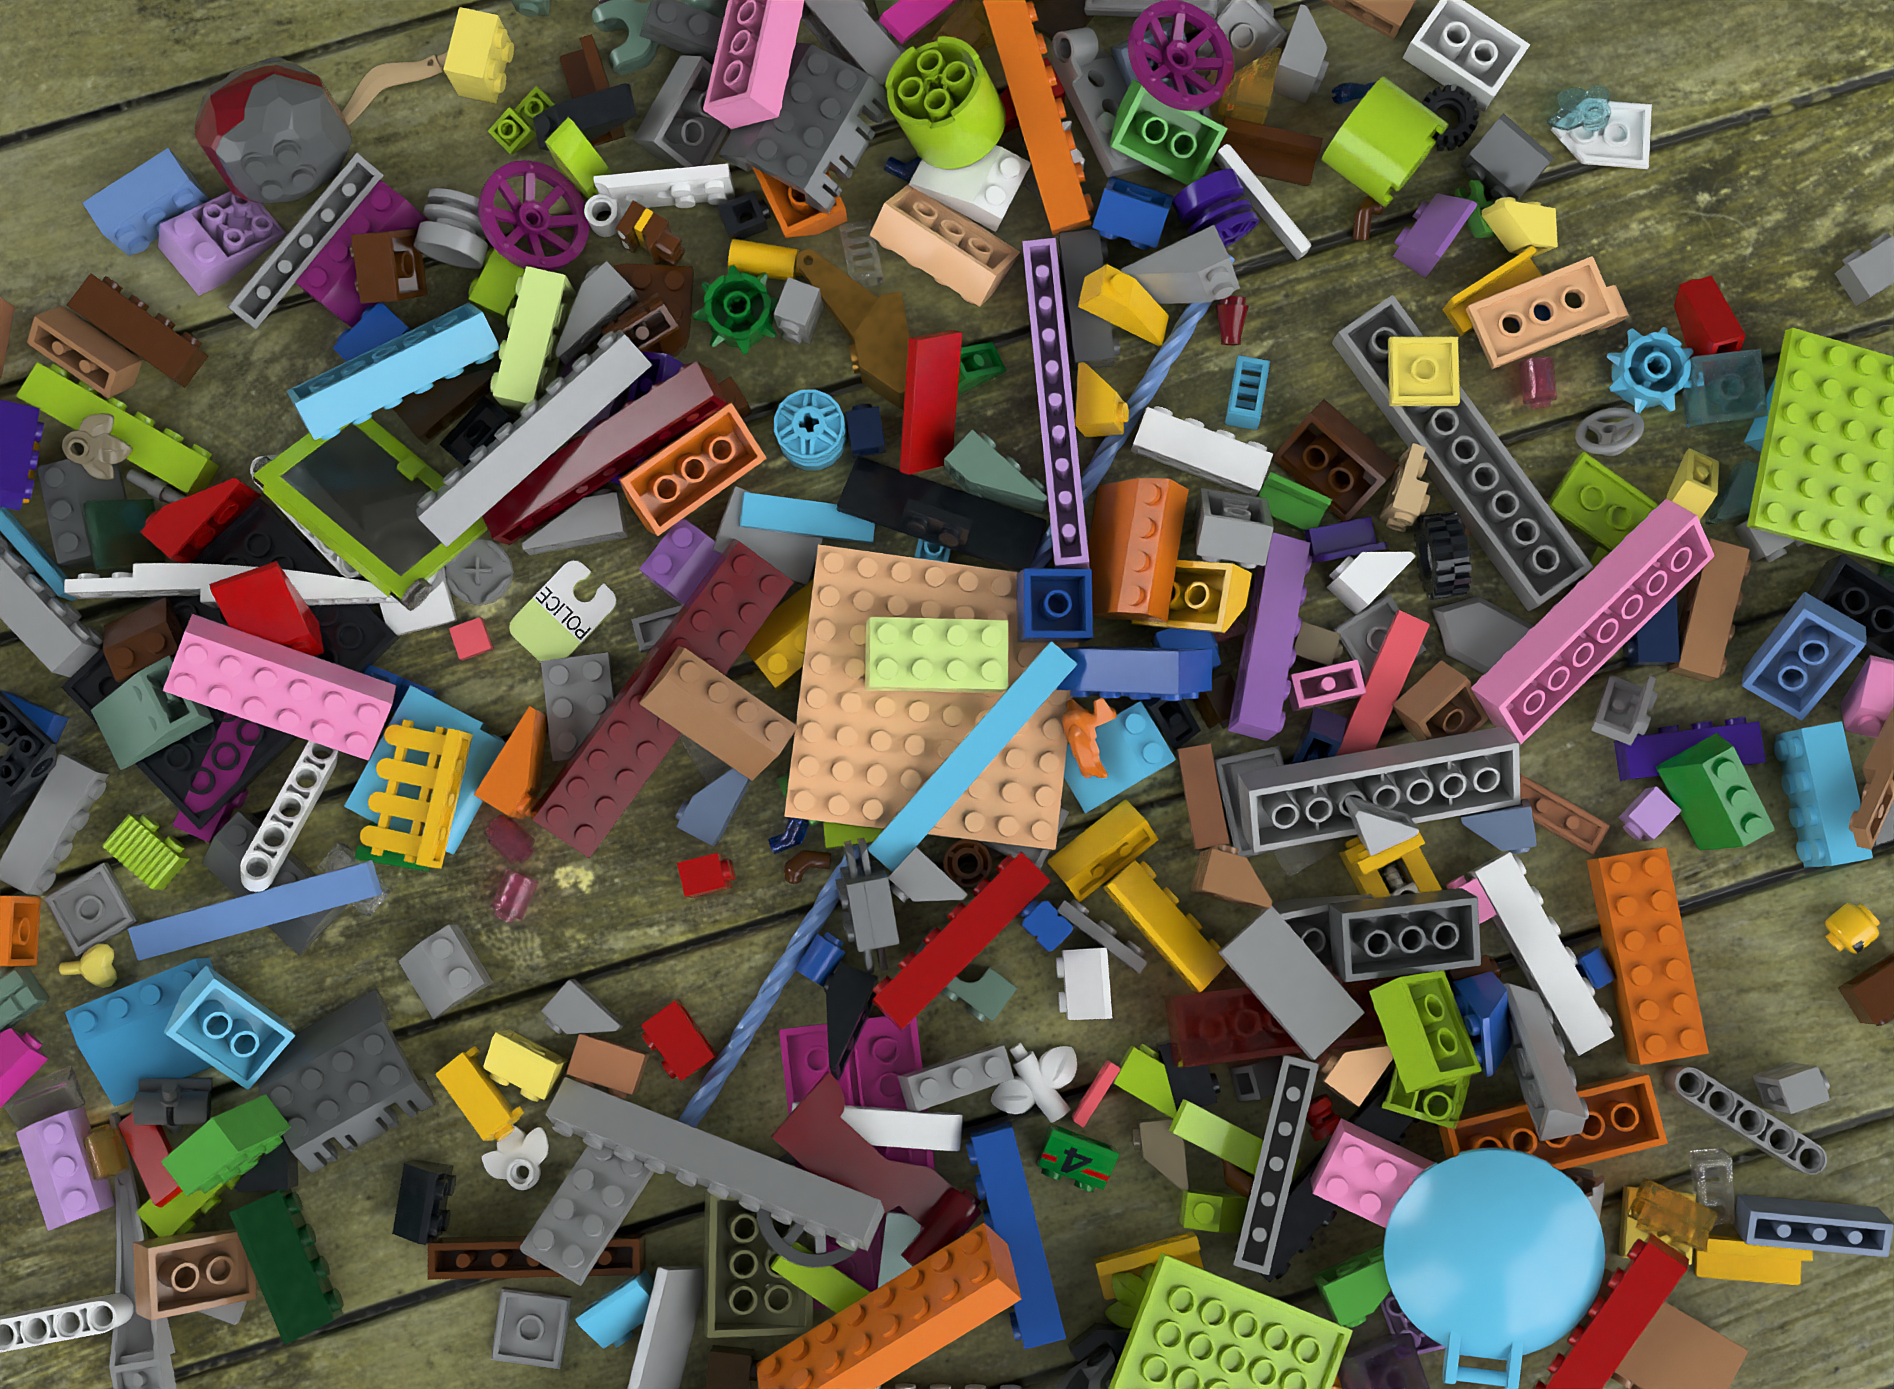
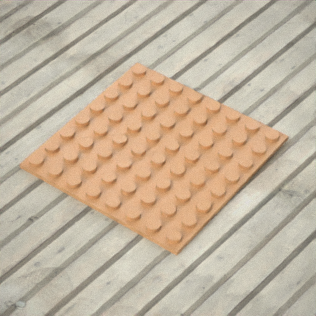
M818 544L795 724L798 728L794 732L784 817L885 829L1006 691L1002 693L865 691L866 621L870 617L1008 620L1009 688L1049 643L1017 641L1016 575L1019 572ZM1079 643L1054 644L1059 648L1078 647ZM1056 688L928 832V835L1056 850L1068 743L1063 732L1062 716L1067 711L1066 702L1073 698L1070 697V690H1057Z

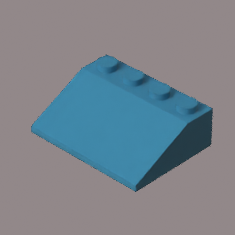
M195 958L65 1012L77 1046L114 1107L134 1099L135 1093L139 1092L140 1079L187 1078L213 1067L164 1033L185 988L206 965L214 970L210 958Z

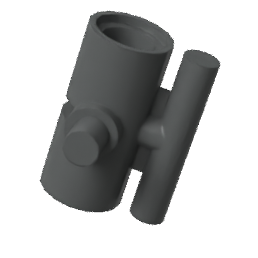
M213 1077L140 1079L139 1092L135 1093L133 1103L134 1125H165L171 1133L177 1134L183 1130V1124H205L210 1120L211 1116L210 1091L213 1090Z

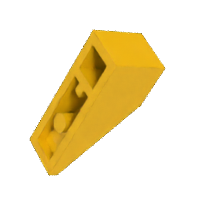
M1108 264L1084 277L1078 307L1157 346L1163 345L1169 315L1135 278Z

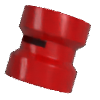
M1322 1094L1310 1100L1306 1121L1310 1125L1309 1132L1314 1141H1319L1332 1135L1341 1119L1340 1115L1333 1112L1331 1108L1332 1101L1328 1094Z

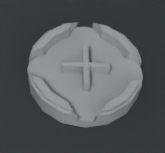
M476 539L445 566L446 583L452 593L464 602L478 606L494 603L503 597L511 586L514 574L512 560L506 551L492 540Z

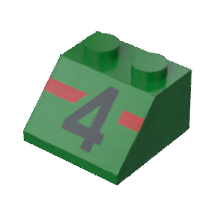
M1050 1123L1036 1164L1042 1168L1041 1174L1056 1180H1061L1062 1175L1075 1180L1074 1186L1093 1193L1095 1187L1104 1190L1120 1153L1112 1145Z

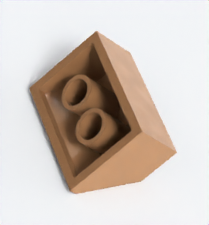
M1218 844V846L1214 845V847L1199 853L1190 892L1252 909L1271 908V898L1248 859L1238 855L1239 849Z

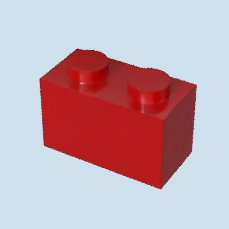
M714 853L677 863L685 897L695 898L733 888L731 880L736 879L733 862L728 860V858L726 859L723 854Z
M679 999L674 1000L641 1024L645 1031L641 1034L642 1038L652 1051L655 1049L659 1050L665 1059L661 1064L672 1079L677 1077L681 1082L718 1056Z

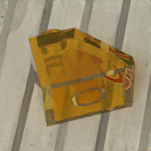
M1273 48L1235 72L1232 84H1225L1224 94L1221 96L1217 116L1223 117L1221 125H1223L1225 117L1261 125L1264 124L1273 92L1281 54L1280 48Z

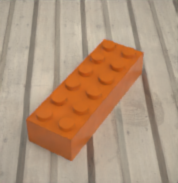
M1652 848L1587 860L1606 959L1616 977L1611 983L1627 1062L1645 1065L1708 1054L1709 1051L1667 848Z
M1632 1072L1575 1087L1578 1097H1583L1586 1101L1589 1118L1586 1119L1582 1133L1540 1141L1525 1099L1461 1114L1456 1129L1438 1125L1447 1159L1458 1156L1459 1152L1472 1149L1507 1148L1535 1155L1548 1161L1558 1170L1668 1144L1650 1076L1640 1072Z

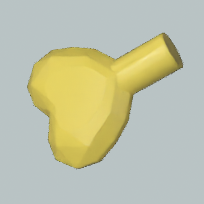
M98 943L89 948L83 954L80 961L61 962L59 972L62 976L82 974L88 982L101 988L110 987L117 980V972L112 966L114 950L108 944Z

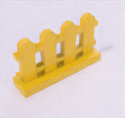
M403 719L402 726L390 725L384 732L386 742L397 747L394 759L383 758L377 763V774L381 778L388 779L385 793L374 792L370 795L368 806L372 811L380 813L378 826L369 825L361 830L360 840L364 845L372 847L371 854L382 856L383 850L405 854V862L415 863L416 861L417 865L441 869L473 734L450 728L447 730V728L439 726L435 727V732L413 728L414 721ZM413 749L429 753L427 765L423 766L405 762L407 750ZM400 782L421 786L419 799L397 796ZM396 816L413 820L410 834L389 829L391 817Z

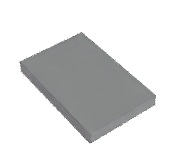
M737 486L733 487L712 550L722 554L734 538L792 581L804 586L807 585L816 561L818 544L821 545L823 538L740 527L743 493L752 492Z
M1280 745L1214 760L1232 847L1239 849L1238 855L1250 857L1300 846L1295 845L1254 853L1242 833L1238 773L1283 766L1284 762Z

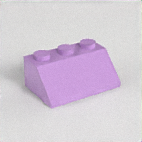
M84 1107L62 1112L16 1132L48 1231L116 1206Z

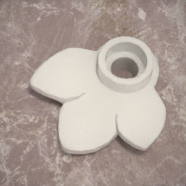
M512 1125L515 1130L506 1138L497 1142V1151L484 1154L482 1162L486 1171L492 1177L507 1179L513 1188L527 1190L539 1181L541 1175L540 1164L548 1155V1138L542 1127L535 1128L526 1135L519 1127ZM522 1165L529 1169L527 1178H523L519 1174V1169Z

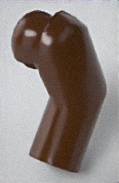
M1366 196L1355 213L1352 239L1369 240L1372 214L1380 215L1383 213L1384 207L1370 196Z
M809 850L798 852L784 866L785 880L790 884H798L802 881L803 874L810 868L830 869L831 853Z
M1222 1159L1224 1180L1227 1186L1240 1196L1250 1198L1255 1177L1247 1175L1241 1168Z

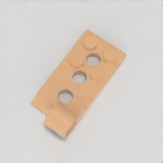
M1593 256L1468 305L1466 308V312L1491 369L1581 334L1583 336L1595 330L1608 328L1629 317L1616 285L1606 287ZM1567 293L1579 295L1582 301L1581 307H1569L1565 302V295ZM1537 305L1546 306L1551 313L1550 319L1547 321L1537 319L1533 312L1534 307ZM1512 317L1516 319L1520 326L1517 333L1505 331L1502 325L1504 318Z

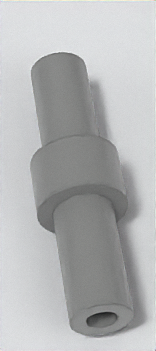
M134 468L127 474L126 479L147 490L149 496L161 502L166 500L173 503L187 497L172 489L171 484L160 478L153 479Z

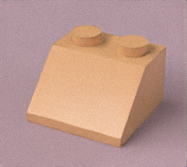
M1380 1041L1333 1048L1330 1053L1325 1051L1317 1059L1316 1063L1319 1066L1316 1079L1345 1101L1359 1107L1393 1060V1055L1387 1043Z

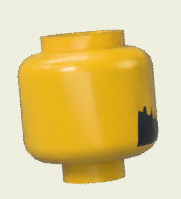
M1846 903L1825 920V927L1829 931L1825 938L1838 952L1845 948L1850 953H1859L1879 936L1877 926L1880 922L1862 903H1859L1857 906L1852 903Z

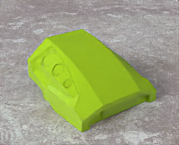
M1395 1064L1385 1101H1383L1382 1108L1456 1129L1464 1107L1471 1075L1429 1089L1406 1093Z

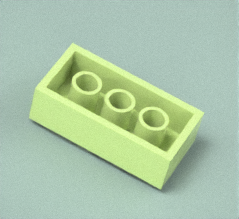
M528 266L525 268L524 276H519L517 280L516 296H518L516 307L511 308L508 314L507 326L510 330L507 340H503L500 345L499 359L502 361L499 372H495L492 376L490 386L494 398L505 411L521 415L520 411L530 401L542 399L548 393L546 391L548 385L556 379L560 359L555 354V350L577 297L566 275Z
M870 617L866 621L865 691L1002 693L1008 690V620Z

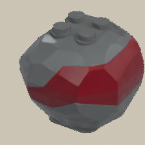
M280 57L268 58L230 72L225 79L209 88L202 98L194 128L198 143L232 193L243 200L255 203L300 200L338 174L352 142L348 124L322 79L296 63Z

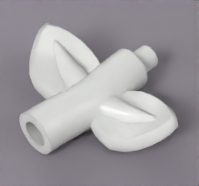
M1021 1042L1010 1048V1052L1016 1060L1013 1066L1019 1076H1014V1079L998 1085L991 1097L992 1104L1004 1112L1022 1114L1031 1109L1036 1103L1051 1123L1066 1115L1071 1109L1055 1089H1061L1070 1084L1075 1076L1077 1058L1074 1049L1068 1046L1056 1047L1045 1052L1038 1060L1033 1051L1027 1053Z

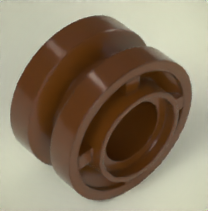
M960 840L954 843L945 854V874L959 887H976L988 877L991 871L992 861L988 850L984 845L975 840ZM970 854L976 858L978 865L973 873L965 874L959 870L957 862L962 855Z

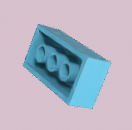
M1842 721L1775 735L1774 753L1778 761H1781L1784 774L1781 777V784L1784 792L1789 797L1791 805L1789 819L1791 825L1796 828L1799 841L1796 844V851L1799 859L1804 863V868L1833 866L1872 859V851L1857 847L1854 834L1849 829L1851 815L1854 811L1859 810L1861 803Z

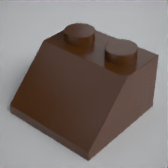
M418 228L351 235L350 252L355 261L357 274L355 287L360 295L361 303L400 301L428 295L423 255L414 247Z
M164 597L104 625L103 652L117 682L124 684L137 672L167 656L175 658L184 633L169 598Z

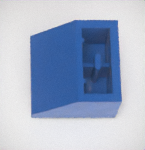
M1490 971L1453 981L1455 1001L1482 1072L1486 1077L1494 1075L1511 1047L1507 989L1496 975Z

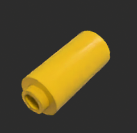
M732 239L728 256V270L729 266L735 265L739 273L745 272L752 276L766 273L768 275L767 278L787 281L788 277L796 279V276L802 277L796 262L799 249Z

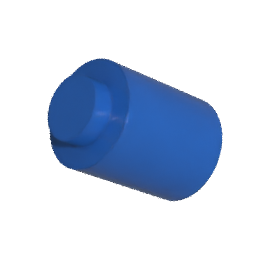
M826 932L824 937L817 934L795 969L824 987L829 974L835 971L846 953L841 948L844 942L829 932Z

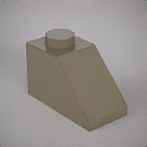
M1171 1117L1138 1119V1128L1132 1129L1134 1150L1140 1149V1155L1181 1190H1188L1184 1139L1168 1131L1173 1119Z

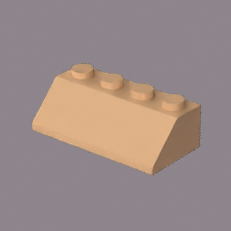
M909 184L884 203L870 233V236L876 239L882 247L893 250L905 258L913 267L927 272L933 276L936 282L950 287L959 293L965 301L976 304L979 307L993 295L1021 253L966 216L912 188Z

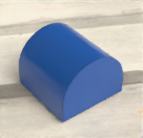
M1599 946L1575 955L1578 961V965L1575 966L1582 978L1586 977L1594 989H1599L1616 978Z

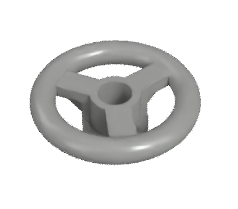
M1627 408L1603 409L1589 415L1578 425L1575 439L1579 447L1587 452L1615 456L1621 454L1639 440L1644 431V421L1638 413ZM1608 418H1624V419H1625V420H1622V421L1617 422V423H1613V422L1603 423V422H1600L1601 420L1608 419ZM1631 428H1633V431L1627 437H1625L1628 431ZM1588 429L1598 435V444L1586 439L1585 435Z

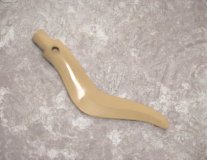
M448 52L439 56L435 54L415 62L385 63L371 69L362 79L342 111L347 124H351L382 90L442 73Z

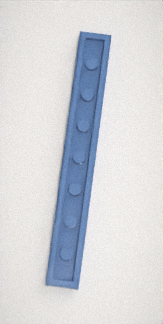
M369 860L260 892H254L128 928V932L137 959L140 961L382 894L373 861Z

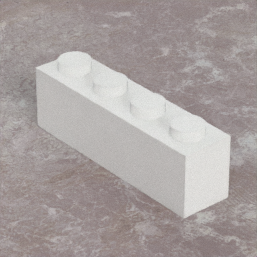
M1163 407L1146 408L1131 452L1246 495L1257 496L1273 457V453L1267 452V447L1249 441L1248 444L1235 440L1236 436L1224 430H1217L1216 432L1204 428L1202 422L1192 418H1186L1184 421L1173 417V413Z

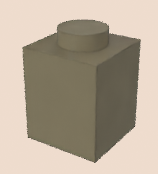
M1301 622L1299 633L1294 637L1293 648L1296 649L1295 661L1317 668L1331 666L1332 663L1337 664L1343 650V645L1339 644L1341 634Z

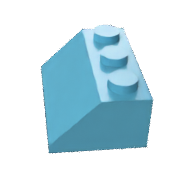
M207 965L182 992L164 1030L167 1036L247 1090L252 1087L296 1036L284 1019Z

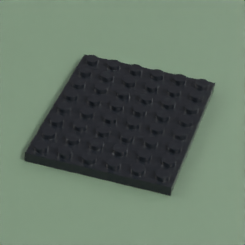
M259 497L191 562L193 564L261 567L277 561L284 570L339 577ZM200 595L155 596L147 604L149 605L164 597H168L183 633L192 614L228 626L220 608H211L201 603ZM367 604L308 605L320 625L324 653L314 656L319 659L363 674L370 665H373L400 638ZM102 647L61 688L97 724L91 709L123 683L115 680ZM207 706L214 720L213 722L135 764L201 830L227 803L230 804L298 737L268 726L264 727L262 724L247 719L242 721L236 731L238 740L246 746H255L240 779L211 808L194 813L184 803V800L189 790L198 795H205L210 793L215 787L216 778L214 773L200 766L211 744L216 739L221 723L233 722L238 716L234 715L229 719H224L226 712ZM247 723H256L260 728V735L253 742H246L241 735L242 728ZM219 744L212 752V762L218 769L228 771L234 769L239 764L240 752L233 744ZM224 747H230L235 752V760L231 765L223 767L217 761V753ZM200 771H205L210 776V784L203 791H197L192 785L197 773Z

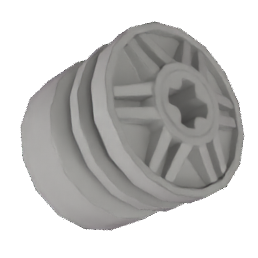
M444 188L430 189L427 197L429 204L425 205L423 214L433 222L425 221L420 223L414 247L419 252L437 261L461 268L480 269L483 266L488 244L485 240L478 237L486 236L478 214L479 199L455 190Z

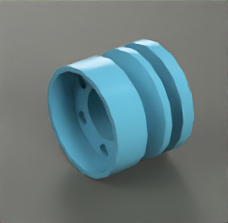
M816 389L800 390L788 395L778 406L774 416V433L783 456L793 466L806 471L822 470L833 465L842 456L847 444V429L840 406L830 395ZM807 421H812L814 425L813 432H807Z

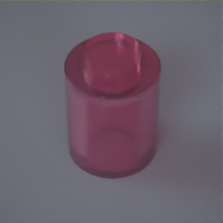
M1536 357L1521 361L1519 363L1523 403L1531 405V409L1550 407L1551 402L1558 398L1553 358Z
M506 869L490 906L496 910L494 916L512 924L515 918L522 920L538 885V881L516 871Z

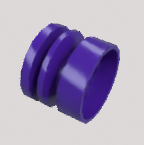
M1223 169L1198 179L1181 190L1172 201V205L1181 223H1194L1187 231L1188 237L1215 225L1225 248L1250 233L1259 223L1257 214L1253 211L1250 212L1252 208L1251 202L1249 200L1237 201L1243 195L1244 188L1233 169Z

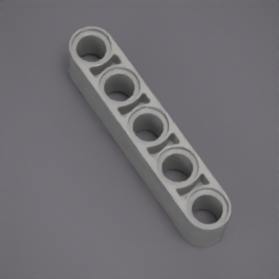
M1675 1065L1665 1072L1664 1085L1672 1095L1790 1169L1814 1175L1822 1172L1826 1167L1827 1155L1820 1145L1702 1071L1693 1067ZM1684 1073H1687L1690 1077V1085L1683 1091L1679 1085V1080ZM1714 1092H1717L1720 1097V1103L1715 1109H1712L1709 1099ZM1744 1111H1747L1750 1121L1746 1127L1742 1128L1739 1118ZM1774 1130H1777L1780 1139L1775 1146H1772L1770 1135ZM1804 1149H1807L1809 1160L1805 1165H1802L1800 1155Z

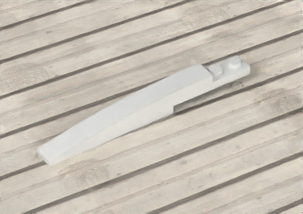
M193 563L133 564V574L115 572L112 573V578H100L98 574L81 573L78 574V579H65L64 593L78 599L200 595L201 603L211 608H219L209 584L258 567ZM282 569L307 605L414 602V595L410 592H407L401 599L395 594L387 597L371 582Z

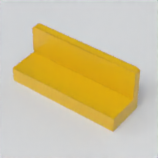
M1534 246L1448 301L1442 310L1460 336L1473 329V325L1466 312L1468 305L1542 276L1531 260L1537 252Z
M1123 800L1048 859L1047 863L1063 881L1073 897L1080 903L1159 839L1147 820L1127 800Z
M1191 1231L1093 1258L1104 1299L1116 1298L1112 1286V1274L1130 1272L1140 1277L1148 1264L1156 1266L1161 1252L1204 1269L1199 1253L1201 1249L1197 1235Z
M1696 1234L1694 1274L1698 1277L1799 1285L1801 1283V1260L1813 1261V1250L1745 1244L1741 1237Z

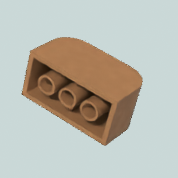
M1604 1268L1603 1279L1597 1296L1599 1295L1604 1299L1611 1288L1607 1286V1282L1614 1272ZM1664 1302L1610 1378L1628 1389H1729L1749 1350ZM1586 1313L1578 1324L1584 1327L1591 1316Z

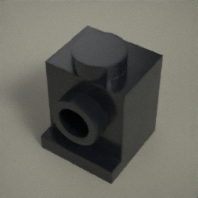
M754 191L717 205L730 242H732L733 238L742 240L768 230L766 220L771 219L769 210L764 199L761 201L757 200ZM746 216L753 218L749 221L741 223V220Z

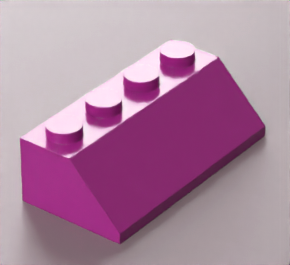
M379 180L295 283L350 328H353L361 320L363 312L368 307L379 302H360V295L355 287L357 277L355 261L350 252L351 235L419 228L421 222L429 220L405 198Z

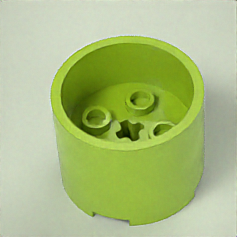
M941 36L938 37L937 41L925 44L917 49L914 46L910 47L893 64L885 84L889 108L923 161L936 168L958 169L979 161L995 147L1005 127V107L978 54L968 43L958 38Z
M1382 76L1344 122L1327 147L1321 160L1386 208L1394 198L1390 195V192L1393 189L1399 191L1405 186L1433 149L1436 143L1432 138L1434 134L1438 132L1442 135L1449 124L1387 77Z

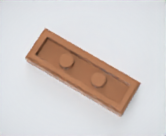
M1211 743L1177 749L1176 753L1194 849L1214 847V845L1218 846V844H1230Z
M1520 774V799L1528 798L1531 805L1533 822L1589 855H1594L1610 825Z

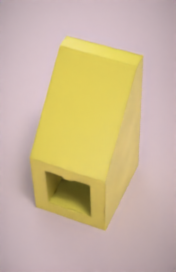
M1504 197L1497 199L1495 204L1481 210L1482 218L1509 253L1521 254L1534 246L1537 250L1533 256L1535 257L1558 247L1555 208L1541 206L1540 202L1521 203L1516 202L1515 198Z

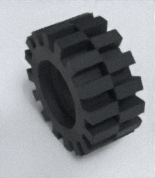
M1445 85L1443 90L1439 86L1432 93L1429 92L1422 101V104L1434 113L1440 108H1449L1459 118V123L1455 128L1446 129L1442 135L1438 132L1434 134L1432 138L1436 141L1435 144L1438 145L1437 151H1443L1445 147L1448 148V151L1454 150L1456 146L1460 148L1466 140L1468 141L1477 127L1478 121L1476 120L1479 117V110H1475L1478 104L1476 100L1469 101L1472 94L1468 91L1465 95L1460 94L1462 87L1457 86L1454 91H1451V85Z

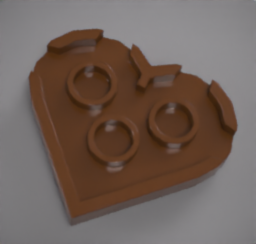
M627 263L612 266L635 290L639 298L630 308L658 291L680 328L644 351L664 353L673 358L678 356L683 348L685 350L690 337L694 279L693 266Z

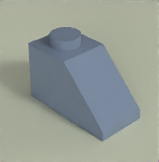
M1528 798L1520 799L1521 805L1460 815L1463 825L1501 851L1509 850L1511 854L1528 852L1530 847L1537 846L1532 810Z

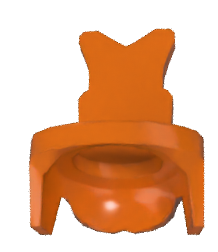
M1103 698L1094 700L1093 710L1083 708L1076 701L1070 699L1066 702L1067 711L1062 716L1063 732L1070 743L1073 756L1076 758L1081 774L1084 778H1090L1092 775L1106 778L1108 774L1099 758L1100 751L1095 740L1097 738L1095 727L1117 717L1116 711Z

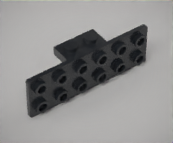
M861 457L856 458L836 508L839 512L1017 572L1023 569H1030L1046 524V520L912 474L901 473L900 470Z

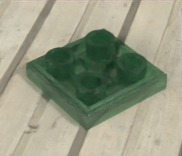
M153 499L92 500L83 504L95 570L133 568V564L165 563L164 553L140 532L146 526V519L155 512Z

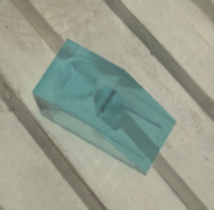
M1745 459L1734 466L1705 524L1714 526L1749 515L1758 464Z

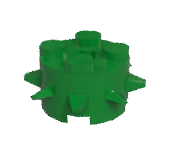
M731 265L726 277L722 275L712 284L707 282L701 284L706 293L704 296L705 307L693 313L694 320L709 323L713 333L710 346L715 347L723 342L731 347L740 348L742 354L745 355L748 354L749 348L759 343L765 336L776 337L777 333L773 329L772 324L773 313L779 299L768 295L765 287L768 277L766 273H762L758 277L745 272H740L741 274H739L735 265ZM743 307L745 308V311L742 313L734 314L733 312L735 308L741 310Z

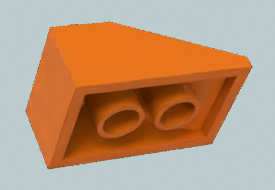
M531 706L528 707L474 793L476 797L507 816L523 820L525 815L531 816L530 812L540 800L537 796L541 791L548 723L547 715Z

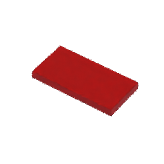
M950 330L908 339L900 458L901 473L910 475L944 466L945 457L953 450L962 332Z

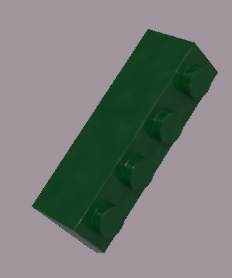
M291 1188L278 1190L229 1212L284 1345L334 1321L344 1314L342 1311L344 1306L342 1296L336 1288L333 1289L328 1275H330L329 1265L323 1256H319L314 1244L316 1243L315 1232L310 1224L305 1223L301 1214L303 1210L302 1201L295 1191L292 1192Z

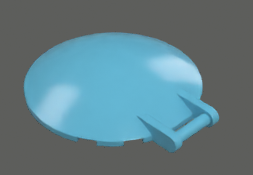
M1478 1148L1458 1153V1156L1449 1158L1439 1164L1436 1162L1426 1168L1413 1179V1184L1396 1201L1391 1211L1384 1237V1264L1392 1293L1408 1319L1429 1338L1445 1346L1443 1383L1448 1384L1462 1381L1504 1386L1505 1389H1518L1522 1355L1541 1350L1564 1337L1583 1319L1598 1294L1605 1268V1243L1602 1228L1596 1212L1581 1188L1570 1177H1567L1560 1170L1553 1167L1548 1161L1529 1153L1507 1148ZM1459 1355L1506 1360L1505 1372L1458 1366Z

